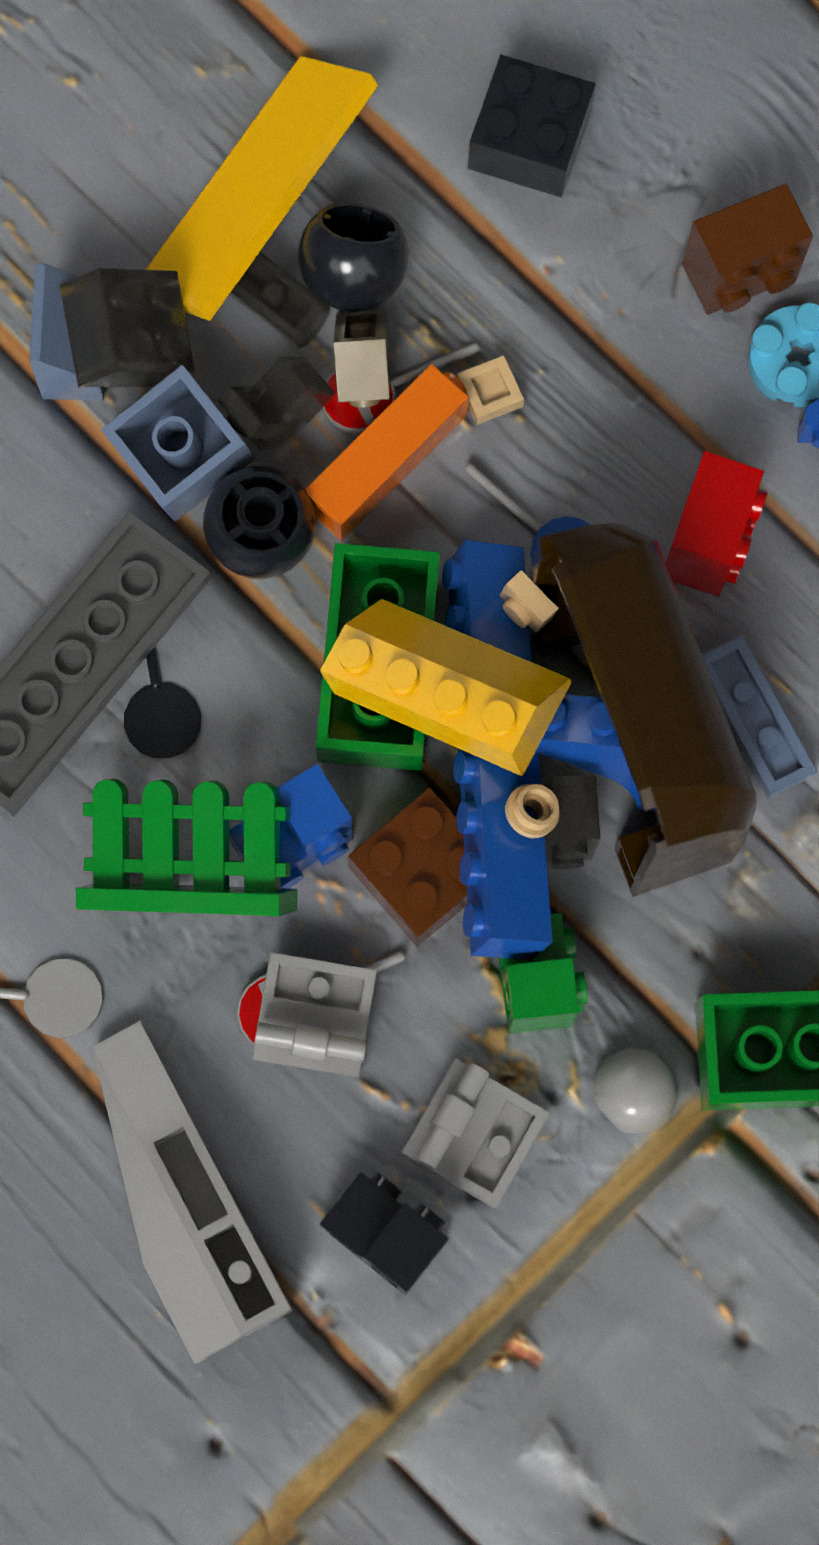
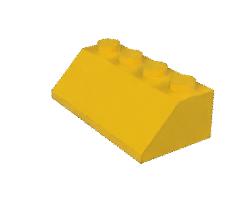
M383 599L344 625L320 669L321 674L334 694L520 776H523L572 683L568 677Z

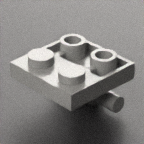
M270 952L252 1060L359 1077L361 1062H363L367 1041L365 1038L377 970Z
M455 1058L401 1155L496 1209L550 1112L489 1078L490 1073L473 1063L467 1065Z

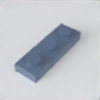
M741 635L702 654L733 736L767 799L813 777L817 770L743 636Z

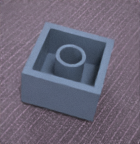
M183 365L101 429L174 522L208 497L216 485L228 474L244 468L256 459Z

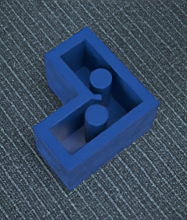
M318 763L277 788L280 794V806H290V820L280 821V862H290V876L281 877V888H291L301 881L304 877L301 871L315 862L320 861L322 866L337 860L349 850L347 843L353 840L352 817ZM243 821L229 829L230 842L242 861H244Z

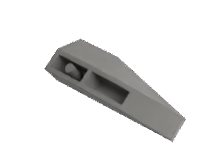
M138 1021L97 1043L92 1048L143 1265L196 1365L293 1311L146 1030L141 1021Z

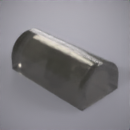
M259 252L229 294L299 349L305 347L314 339L325 324L330 312L328 303L313 295L307 287L261 252Z

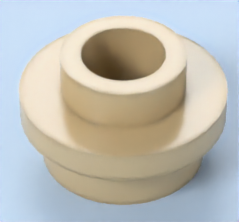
M525 784L516 788L509 795L505 804V814L509 824L517 833L528 838H540L550 833L557 825L559 803L557 797L549 788L539 784ZM523 806L531 807L537 814V820L530 817Z

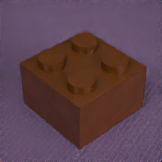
M787 183L693 221L682 266L706 314L709 315L721 309L725 313H729L745 306L751 300V297L767 290L770 294H776L792 286L798 278L813 234Z
M428 788L348 855V867L416 947L421 945L467 906L466 885L461 883L459 873L461 858L465 853L463 834L458 832L457 818L431 788Z

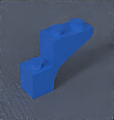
M565 694L535 752L619 783L633 796L637 805V811L656 813L655 808L646 811L642 808L638 791L602 698Z

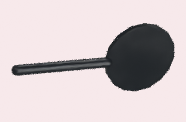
M154 647L146 657L151 685L142 688L130 699L124 712V729L129 742L140 753L152 758H172L184 753L195 743L201 729V712L196 700L185 689L171 683H161Z

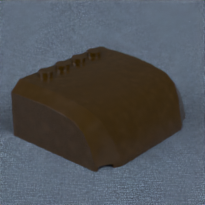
M617 523L587 525L539 537L537 539L530 579L559 608L552 619L537 633L532 630L541 656L543 657L579 644L582 645L638 791L642 808L645 811L655 808L659 821L657 825L620 837L614 849L632 897L731 863L746 841L756 811L757 796L658 542L627 525Z

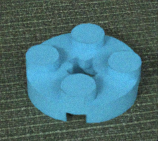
M806 303L802 306H788L778 309L766 316L753 333L748 353V370L754 384L766 397L777 401L779 398L785 402L794 403L793 407L803 408L808 407L809 404L819 399V305ZM799 346L801 349L805 348L810 353L807 359L809 365L803 367L799 361L790 363L786 357L790 355L791 347Z

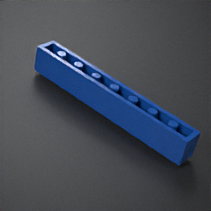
M464 540L454 555L446 560L442 572V584L444 589L449 590V608L446 613L445 626L532 662L530 628L528 625L525 628H521L510 619L502 607L505 601L500 597L506 583L520 570L525 573L524 547ZM458 748L453 772L456 783H460L461 803L458 807L456 823L458 832L463 834L465 847L459 873L461 883L466 885L467 906L463 914V932L466 937L470 938L471 956L532 960L552 943L545 836L528 838L517 833L506 818L505 804L509 795L519 786L525 784L541 785L539 753H534L523 776H520ZM523 806L526 813L537 820L536 812L531 807Z

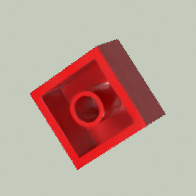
M707 451L703 452L666 559V565L673 582L717 597L720 596L725 582L736 583L751 545V535L756 521L759 520L768 491L759 489L764 470Z

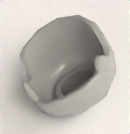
M622 1048L604 1058L594 1075L593 1089L596 1104L599 1110L621 1132L627 1134H649L666 1124L677 1106L676 1081L673 1073L665 1061L649 1049Z

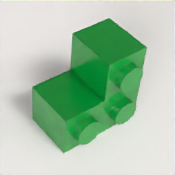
M562 913L550 914L552 943L534 959L499 958L508 1034L572 1027L579 1013L583 1012V1005L587 1004L584 972H574L573 959H576V944L573 927L563 928Z

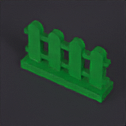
M115 778L101 780L93 789L92 802L83 803V816L93 817V857L84 858V871H93V884L76 888V909L281 916L297 911V889L281 888V877L290 876V862H280V821L290 820V806H280L279 791L274 784L268 781L249 785L244 792V805H229L227 788L223 783L216 780L198 784L193 791L192 804H178V790L169 780L160 779L149 782L143 789L142 803H129L128 789L121 780ZM129 817L142 818L143 858H129ZM179 819H193V859H179ZM229 820H244V861L229 860ZM129 873H143V884L129 883ZM179 874H193V885H179ZM230 876H244V887H230Z

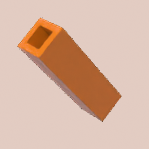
M431 364L306 488L314 506L316 519L342 542L467 416L469 397L466 395L467 389L465 385L451 372L446 371L443 374Z

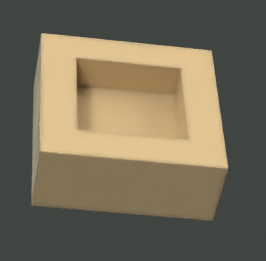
M504 355L457 374V378L467 389L466 395L469 397L468 408L476 425L522 408L524 405V398Z
M522 570L506 583L500 594V597L505 601L502 607L510 619L521 628H525L528 625L535 633L541 630L559 609L534 585L533 581Z

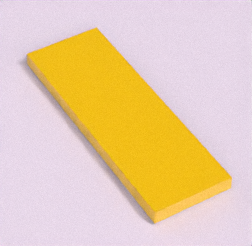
M300 56L133 287L140 296L210 321L379 86L370 73Z

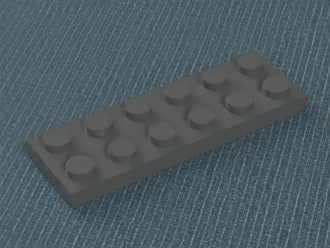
M130 511L0 664V807L13 817L212 578L211 572Z

